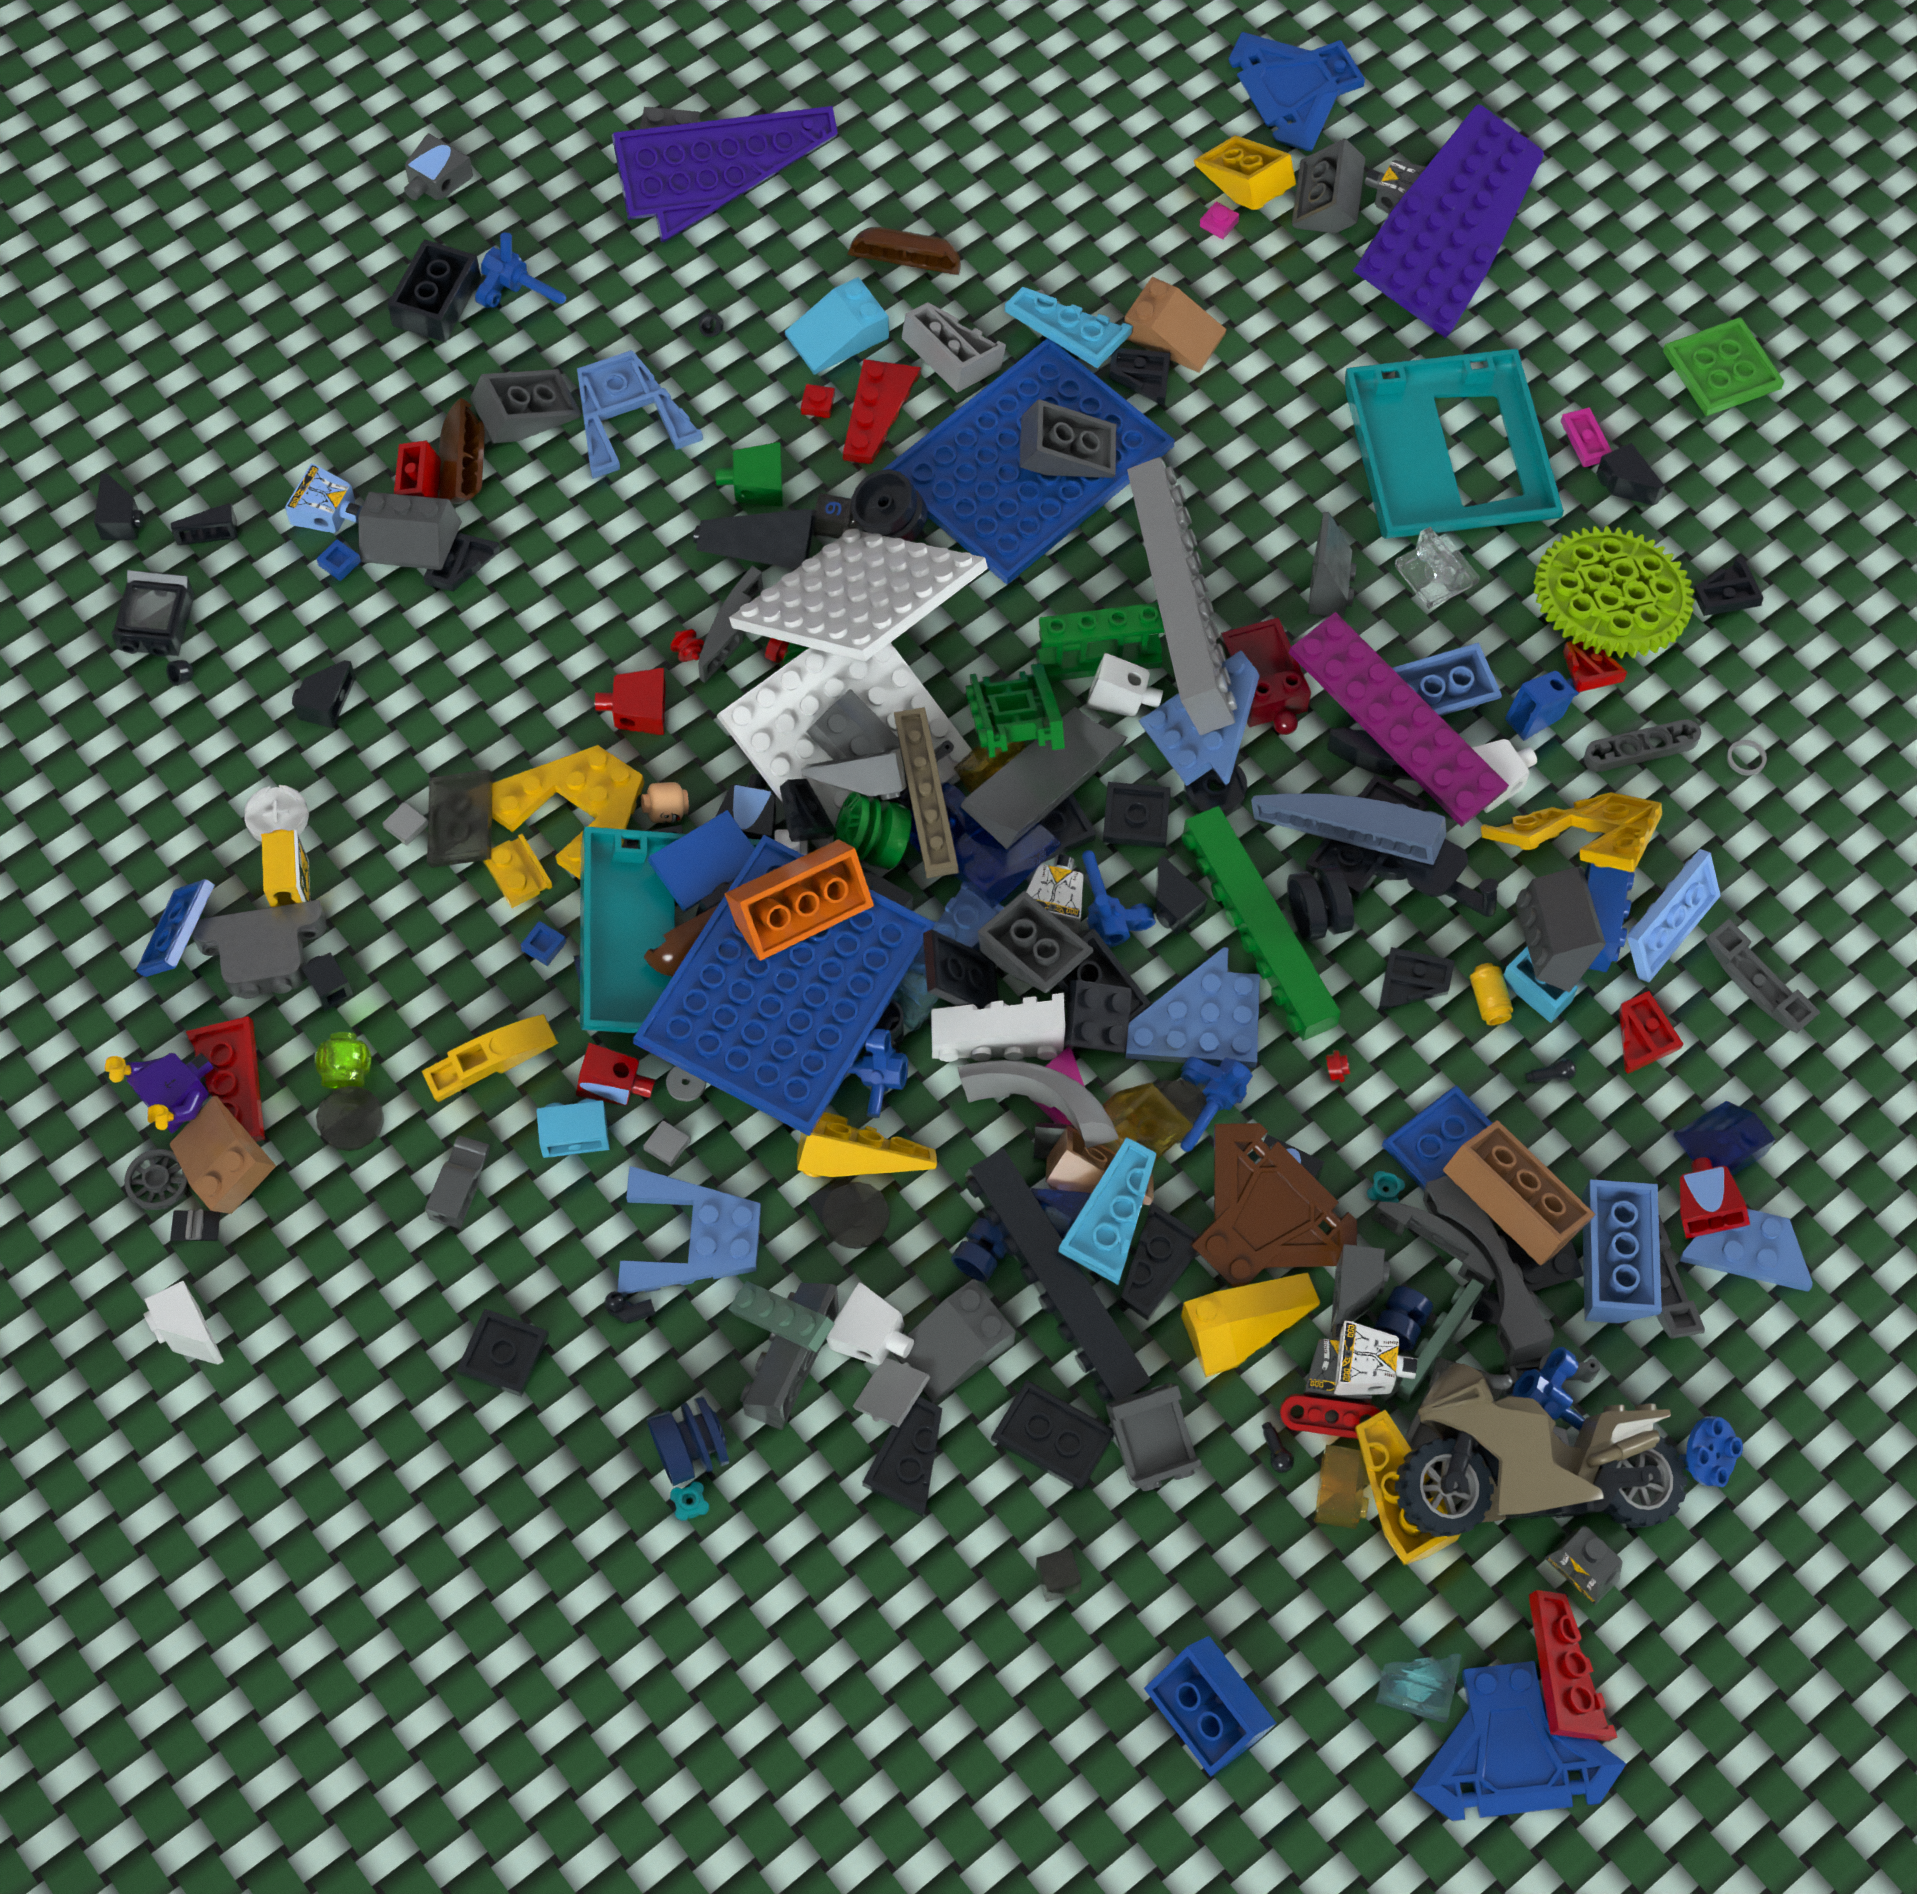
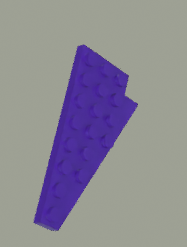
M833 106L613 132L612 140L628 220L656 216L661 242H666L836 137L838 131Z

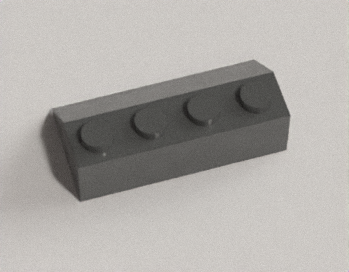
M1579 867L1532 879L1526 889H1522L1516 899V906L1536 979L1567 992L1574 988L1606 945L1584 871Z
M800 1283L796 1293L790 1292L787 1299L827 1316L832 1321H834L839 1311L837 1286L833 1284ZM771 1332L769 1341H772V1344L767 1353L762 1352L755 1366V1371L758 1373L753 1383L748 1382L744 1387L740 1401L743 1402L744 1414L746 1416L783 1430L822 1345L815 1353Z

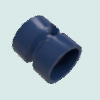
M977 1218L966 1234L968 1241H962L951 1256V1261L960 1271L972 1279L988 1282L998 1267L996 1259L1004 1258L1007 1251L1002 1244L1001 1239L1003 1235L998 1227H992L987 1219Z
M1396 1286L1393 1288L1385 1304L1387 1310L1381 1312L1373 1329L1397 1336L1399 1338L1398 1349L1410 1351L1413 1350L1421 1334L1420 1327L1426 1324L1434 1306L1420 1292L1405 1286Z

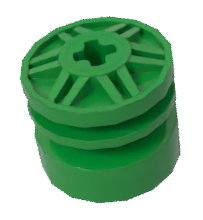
M852 792L845 799L838 813L833 842L839 839L854 847L859 861L865 859V862L869 865L887 870L892 869L903 856L911 831L909 807L889 800L879 802V799L875 796Z

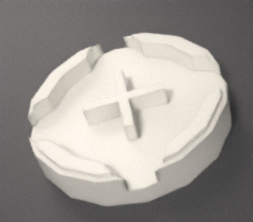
M279 785V787L274 788L268 786L260 789L251 796L244 810L248 831L256 840L261 842V834L271 833L278 829L287 831L297 830L300 835L307 826L309 817L308 808L303 796L297 790L286 785Z

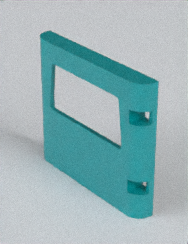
M1518 349L1346 368V396L1380 532L1384 539L1551 520L1562 517L1564 510ZM1483 361V368H1471L1470 363ZM1395 371V378L1383 379L1382 373ZM1493 396L1498 401L1523 495L1464 507L1461 502L1434 399Z
M584 826L581 842L580 876L581 1030L637 1033L671 980V976L657 972L644 959L648 949L654 950L666 941L663 935L675 928V899L647 860L650 855L686 834ZM621 839L638 840L637 849L621 848ZM749 839L754 848H756L760 840Z

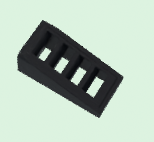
M231 503L171 522V530L177 545L238 538L237 519Z

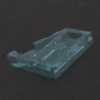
M910 970L892 999L900 1004L904 1012V1024L911 1031H915L921 1027L939 997L927 992L926 976H923L922 972Z

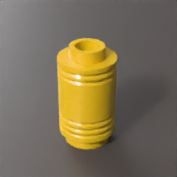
M1485 963L1475 967V972L1470 975V980L1482 1020L1486 1021L1487 1025H1499L1509 1021L1512 1018L1513 1007L1501 968L1493 966L1492 963Z

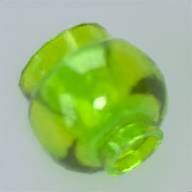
M338 1032L330 1034V1039L323 1041L318 1046L314 1061L316 1071L321 1076V1085L323 1087L354 1089L365 1085V1076L370 1071L372 1058L369 1047L363 1041L357 1040L356 1034Z

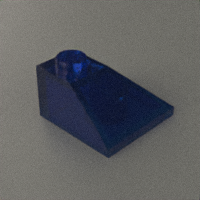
M1728 1101L1723 1102L1673 1134L1693 1161L1702 1157L1709 1158L1713 1168L1726 1166L1732 1176L1765 1156L1776 1140L1755 1113Z

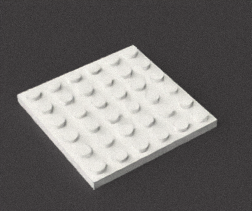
M849 529L836 541L824 546L818 554L803 561L802 565L793 572L784 575L771 588L763 590L761 595L753 601L742 605L740 610L730 616L729 619L734 629L867 661L983 573L988 567L985 557L971 555L967 552L961 553L948 550L947 548L929 546L924 543L905 541L902 538H891L878 533L871 534L858 529Z
M891 642L867 661L808 648L717 715L718 719L781 802L780 786L788 779L807 778L802 776L801 769L807 764L833 760L806 731L849 689L897 737L894 712L925 707L933 748H937L947 740L954 745L953 751L937 762L941 785L978 758ZM807 778L835 827L838 813L845 799L854 791ZM906 787L903 791H901V792H900V795H901L908 787ZM880 795L876 796V798L879 799V802L884 801L881 799ZM833 835L829 839L811 841L819 849L832 843Z

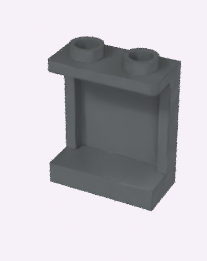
M1171 1382L1105 1404L1129 1482L1132 1486L1141 1488L1142 1491L1158 1488L1162 1485L1161 1480L1174 1476L1175 1480L1190 1477L1195 1474L1194 1469L1202 1466L1201 1460L1195 1455L1178 1401L1182 1399L1178 1385Z

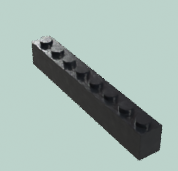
M1000 1149L970 1167L965 1174L967 1178L965 1184L968 1191L974 1198H980L985 1206L983 1213L992 1227L997 1226L1002 1233L1003 1238L1001 1241L1010 1256L1015 1255L1022 1265L1019 1269L1024 1280L1029 1285L1034 1284L1040 1294L1038 1301L1048 1315L1052 1313L1059 1324L1056 1326L1060 1337L1066 1344H1072L1077 1352V1355H1075L1076 1362L1084 1373L1089 1372L1096 1384L1093 1387L1103 1403H1110L1128 1397L1149 1384L1151 1379L1076 1261L1058 1252L1063 1240L1005 1149Z

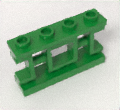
M1158 602L1039 618V637L1041 647L1045 649H1038L1036 651L1037 664L1043 663L1049 682L1095 676L1104 653L1145 669L1162 667V647L1159 633H1164L1165 630Z
M1043 663L1031 664V674L1026 675L1025 671L1019 672V679L990 683L989 677L985 676L982 677L983 681L978 682L976 673L970 674L971 685L965 686L967 702L970 704L971 716L974 718L976 733L979 735L980 747H986L989 758L996 757L995 748H1001V752L1008 751L1007 743L1037 739L1039 746H1046L1045 741H1049L1052 750L1065 748L1063 720ZM992 725H994L995 732L998 733H993Z

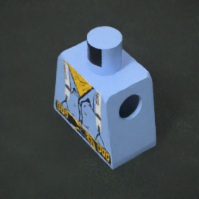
M311 463L287 502L285 509L291 525L335 533L339 531L345 519L358 523V516L363 506L355 503L352 486L348 482Z

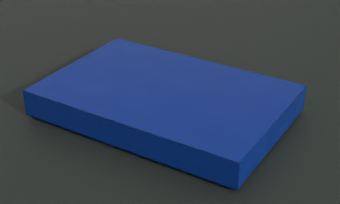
M726 810L650 855L647 861L680 908L685 912L699 904L701 899L710 895L721 883H731L734 881L755 848L729 811Z
M204 879L173 891L136 968V972L144 977H148L176 968L215 884Z
M1455 1085L1386 1138L1381 1146L1425 1192L1426 1182L1448 1176L1443 1169L1459 1148L1490 1126L1492 1122Z

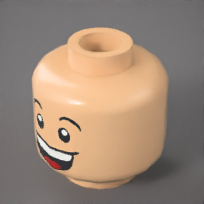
M676 782L650 784L647 794L641 795L642 813H648V817L653 823L680 822L683 814H688L689 800L687 790H682L680 784Z

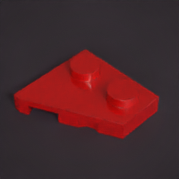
M1572 641L1566 642L1563 654L1577 692L1624 682L1627 671L1612 657H1608L1603 649L1599 654H1595L1593 646L1584 650V642L1582 641L1575 645L1572 644Z
M1650 991L1621 1003L1619 1017L1624 1067L1627 1074L1682 1048L1684 1043Z

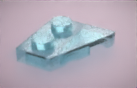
M1456 1653L1450 1654L1449 1658L1430 1661L1428 1657L1415 1659L1411 1663L1401 1661L1385 1664L1375 1702L1446 1723L1449 1718L1462 1655Z

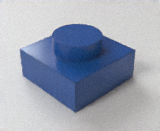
M338 539L316 558L318 566L339 581L345 578L361 562L359 554Z
M539 921L520 946L523 952L548 966L567 941L565 936Z

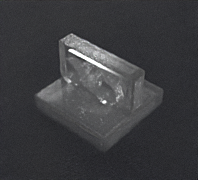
M1431 527L1420 531L1416 549L1397 558L1394 565L1428 609L1475 586L1480 579V576L1446 534L1438 537Z

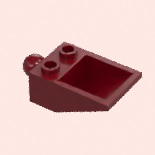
M1279 617L1222 632L1220 637L1226 658L1229 659L1241 650L1260 676L1247 719L1249 727L1273 721L1274 728L1278 733L1282 735L1292 734L1298 727L1296 714L1304 713L1308 710L1311 690L1299 663L1289 654L1291 645Z

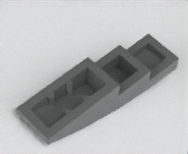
M751 566L732 589L718 611L707 634L698 662L700 680L704 683L744 642L743 631L732 628L729 617L739 611L742 605L750 603L763 589L762 572L754 566Z

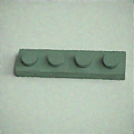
M1472 1279L1466 1288L1461 1285L1451 1299V1303L1454 1304L1453 1308L1448 1314L1444 1311L1440 1314L1432 1328L1436 1330L1431 1340L1424 1338L1414 1354L1418 1357L1415 1379L1397 1378L1396 1382L1400 1384L1397 1392L1399 1398L1409 1403L1480 1299L1484 1288L1483 1284Z
M748 1281L737 1292L734 1301L728 1308L737 1317L815 1353L835 1325L827 1316Z

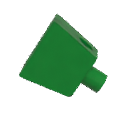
M780 442L736 449L733 451V467H719L715 469L716 486L734 485L735 501L778 507L783 506Z

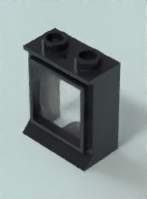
M127 570L126 588L114 631L111 632L118 650L129 654L137 652L150 653L159 657L167 655L179 656L195 596L188 576Z

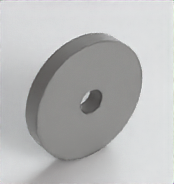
M677 1066L670 1070L666 1078L669 1094L679 1101L697 1099L706 1087L705 1081ZM684 1080L690 1081L687 1085H684L682 1082Z

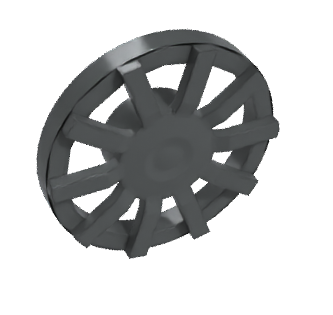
M165 1149L150 1150L139 1155L129 1165L124 1179L125 1189L130 1199L136 1205L146 1210L167 1209L183 1198L189 1182L183 1170V1177H171V1175L182 1168L174 1152ZM154 1157H165L162 1165L156 1164ZM149 1159L150 1166L144 1169L139 1166ZM170 1159L178 1163L170 1170L166 1169ZM135 1170L142 1174V1179H132ZM171 1183H181L178 1190L170 1186ZM131 1185H144V1187L134 1194ZM164 1191H169L173 1196L166 1199ZM146 1192H150L146 1202L139 1199ZM155 1194H159L161 1202L152 1203Z

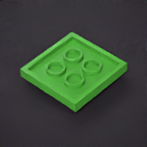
M1741 317L1667 343L1663 349V353L1705 416L1780 390L1785 382Z

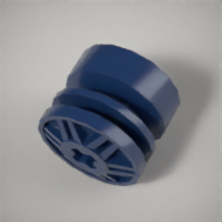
M704 1396L694 1399L698 1413L693 1416L687 1402L681 1404L683 1421L678 1423L669 1409L646 1418L654 1444L672 1486L695 1478L693 1461L699 1459L707 1472L712 1471L713 1467L709 1457L712 1453L720 1467L729 1464L725 1434L715 1411L707 1404Z

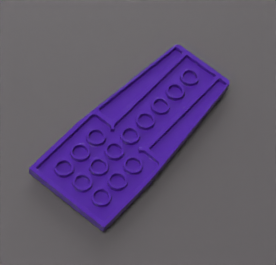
M1476 105L1389 213L1356 264L1353 272L1446 338L1455 327L1487 275L1543 159V150L1484 106Z

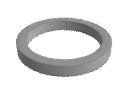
M1739 740L1733 743L1727 752L1729 766L1741 775L1751 776L1758 774L1762 771L1767 761L1764 749L1751 740ZM1743 745L1753 747L1761 755V765L1753 770L1742 769L1734 763L1732 751L1736 747Z

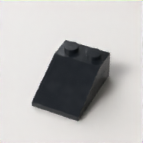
M1094 928L1081 931L1078 934L1083 941L1093 948V952L1049 990L1052 994L1064 993V1007L1067 1009L1070 980L1132 988L1129 1022L1152 1005Z

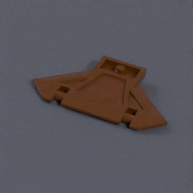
M1260 1123L1214 1124V1220L1189 1244L1233 1288L1248 1285L1265 1267L1337 1266L1343 1244L1357 1246V1220L1349 1212L1340 1218L1333 1211L1339 1202L1278 1141L1269 1147L1262 1140L1268 1131ZM1252 1149L1260 1156L1255 1163L1247 1156ZM1323 1220L1331 1227L1326 1234L1318 1227Z

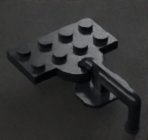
M1376 774L1358 796L1393 804H1404L1409 808L1425 812L1429 810V802ZM1325 838L1306 862V869L1312 873H1315V869L1335 863L1345 877L1350 894L1359 899L1377 876L1386 880H1403L1407 878L1408 884L1412 888L1427 896L1439 897L1445 894L1486 917H1492L1496 912L1498 882L1492 878L1483 880L1479 885V890L1483 893L1482 895L1456 881L1468 864V855L1463 848L1447 839L1444 840L1434 865Z

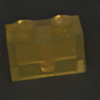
M1332 1445L1325 1446L1321 1460L1314 1522L1356 1529L1360 1518L1366 1519L1369 1498L1363 1497L1364 1484L1370 1485L1361 1450Z

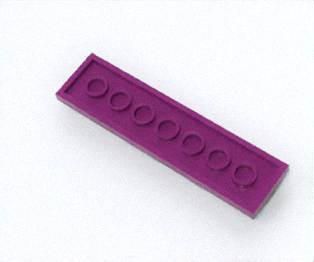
M1336 612L1290 647L1289 654L1461 827L1507 791L1509 785Z

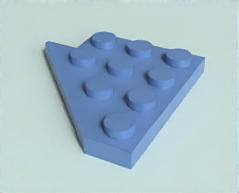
M1241 650L1222 663V668L1226 667L1231 680V685L1227 686L1228 692L1231 691L1237 704V709L1233 710L1236 723L1200 735L1182 704L1179 693L1139 720L1142 728L1186 786L1212 768L1225 785L1230 782L1260 677L1256 668Z
M1223 947L1129 1022L1125 1059L1185 1063L1192 1056L1211 1065H1220L1224 1058L1227 1057L1236 1059L1246 1067L1256 1068L1260 974L1227 972L1228 948Z

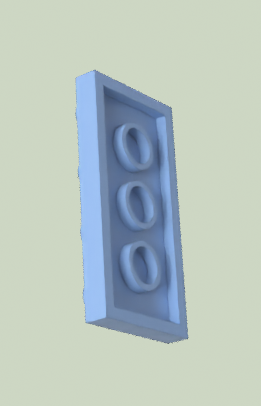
M1699 849L1692 859L1685 863L1677 877L1668 883L1665 891L1657 901L1649 906L1647 913L1637 925L1630 929L1627 939L1638 979L1649 983L1721 896L1710 852Z

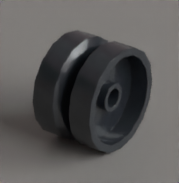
M880 470L865 477L856 487L851 497V511L854 519L865 532L871 534L878 533L882 536L902 538L905 541L911 542L920 534L927 521L928 509L923 497L915 490L908 478L895 470Z
M1335 863L1316 868L1314 876L1307 870L1288 876L1287 893L1295 925L1303 940L1310 942L1325 938L1327 929L1333 935L1353 930L1354 910L1350 891L1343 873Z

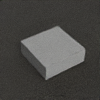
M405 802L382 823L384 829L406 846L429 825L428 820Z
M662 1120L643 1145L644 1151L672 1167L690 1143V1137Z

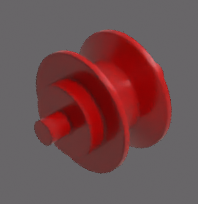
M693 629L675 632V637L670 645V649L673 652H679L678 659L681 662L697 661L700 658L699 655L702 652L704 641L696 639L697 633Z

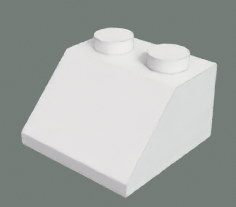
M184 1281L144 1299L149 1309L148 1312L144 1313V1317L160 1344L166 1341L173 1352L217 1365L224 1362L202 1312Z

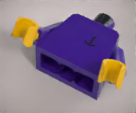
M169 1053L162 1058L150 1061L127 1062V1064L123 1058L111 1056L106 1059L105 1071L110 1072L109 1079L112 1082H121L124 1075H126L128 1084L148 1107L147 1121L149 1123L155 1122L157 1129L165 1130L167 1128L171 1133H174L184 1122L194 1120L197 1117L203 1102L209 1095L199 1080L214 1068L202 1053L186 1065L175 1053Z

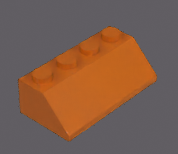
M839 839L724 893L735 924L760 961L874 906L855 848Z

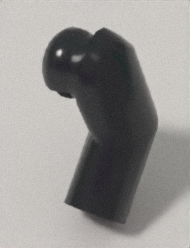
M615 1291L605 1297V1309L609 1315L623 1323L630 1324L656 1315L651 1299L632 1304L622 1298L620 1292Z

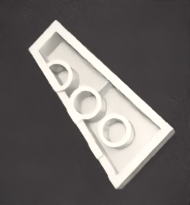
M1064 993L1052 994V1000L1037 1002L1036 996L1023 998V1003L1010 1006L1002 1000L991 1002L984 1009H977L973 1004L931 1009L932 1059H940L946 1062L955 1061L958 1058H972L976 1061H986L990 1058L1001 1057L1013 1061L1024 1057H1038L1042 1060L1054 1059L1063 1051Z

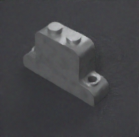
M320 900L198 919L191 935L202 954L207 956L220 955L221 975L230 994L235 997L252 999L259 994L271 992L287 993L291 989L300 987L306 979L301 968L305 966L303 943L322 936L326 931L327 925L325 912Z

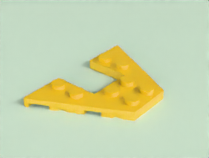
M599 745L469 791L466 793L468 802L511 832L516 830L556 792L595 818L587 827L627 830L626 827L630 816L634 814L637 806L636 799L641 794L645 782L642 774ZM583 831L555 856L557 864L579 879L581 876V842ZM621 839V848H622L624 839Z
M1610 792L1594 798L1573 802L1574 808L1562 810L1551 807L1532 812L1529 815L1512 817V824L1500 827L1484 824L1481 826L1482 838L1520 846V849L1532 850L1547 839L1559 836L1560 832L1571 826L1583 828L1590 833L1601 832L1605 834L1579 848L1580 860L1594 863L1597 867H1611L1634 872L1662 816V804L1656 801Z

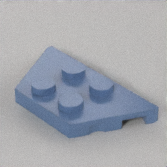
M1747 1209L1750 1225L1697 1236L1680 1256V1262L1807 1292L1812 1288L1813 1282L1790 1219Z

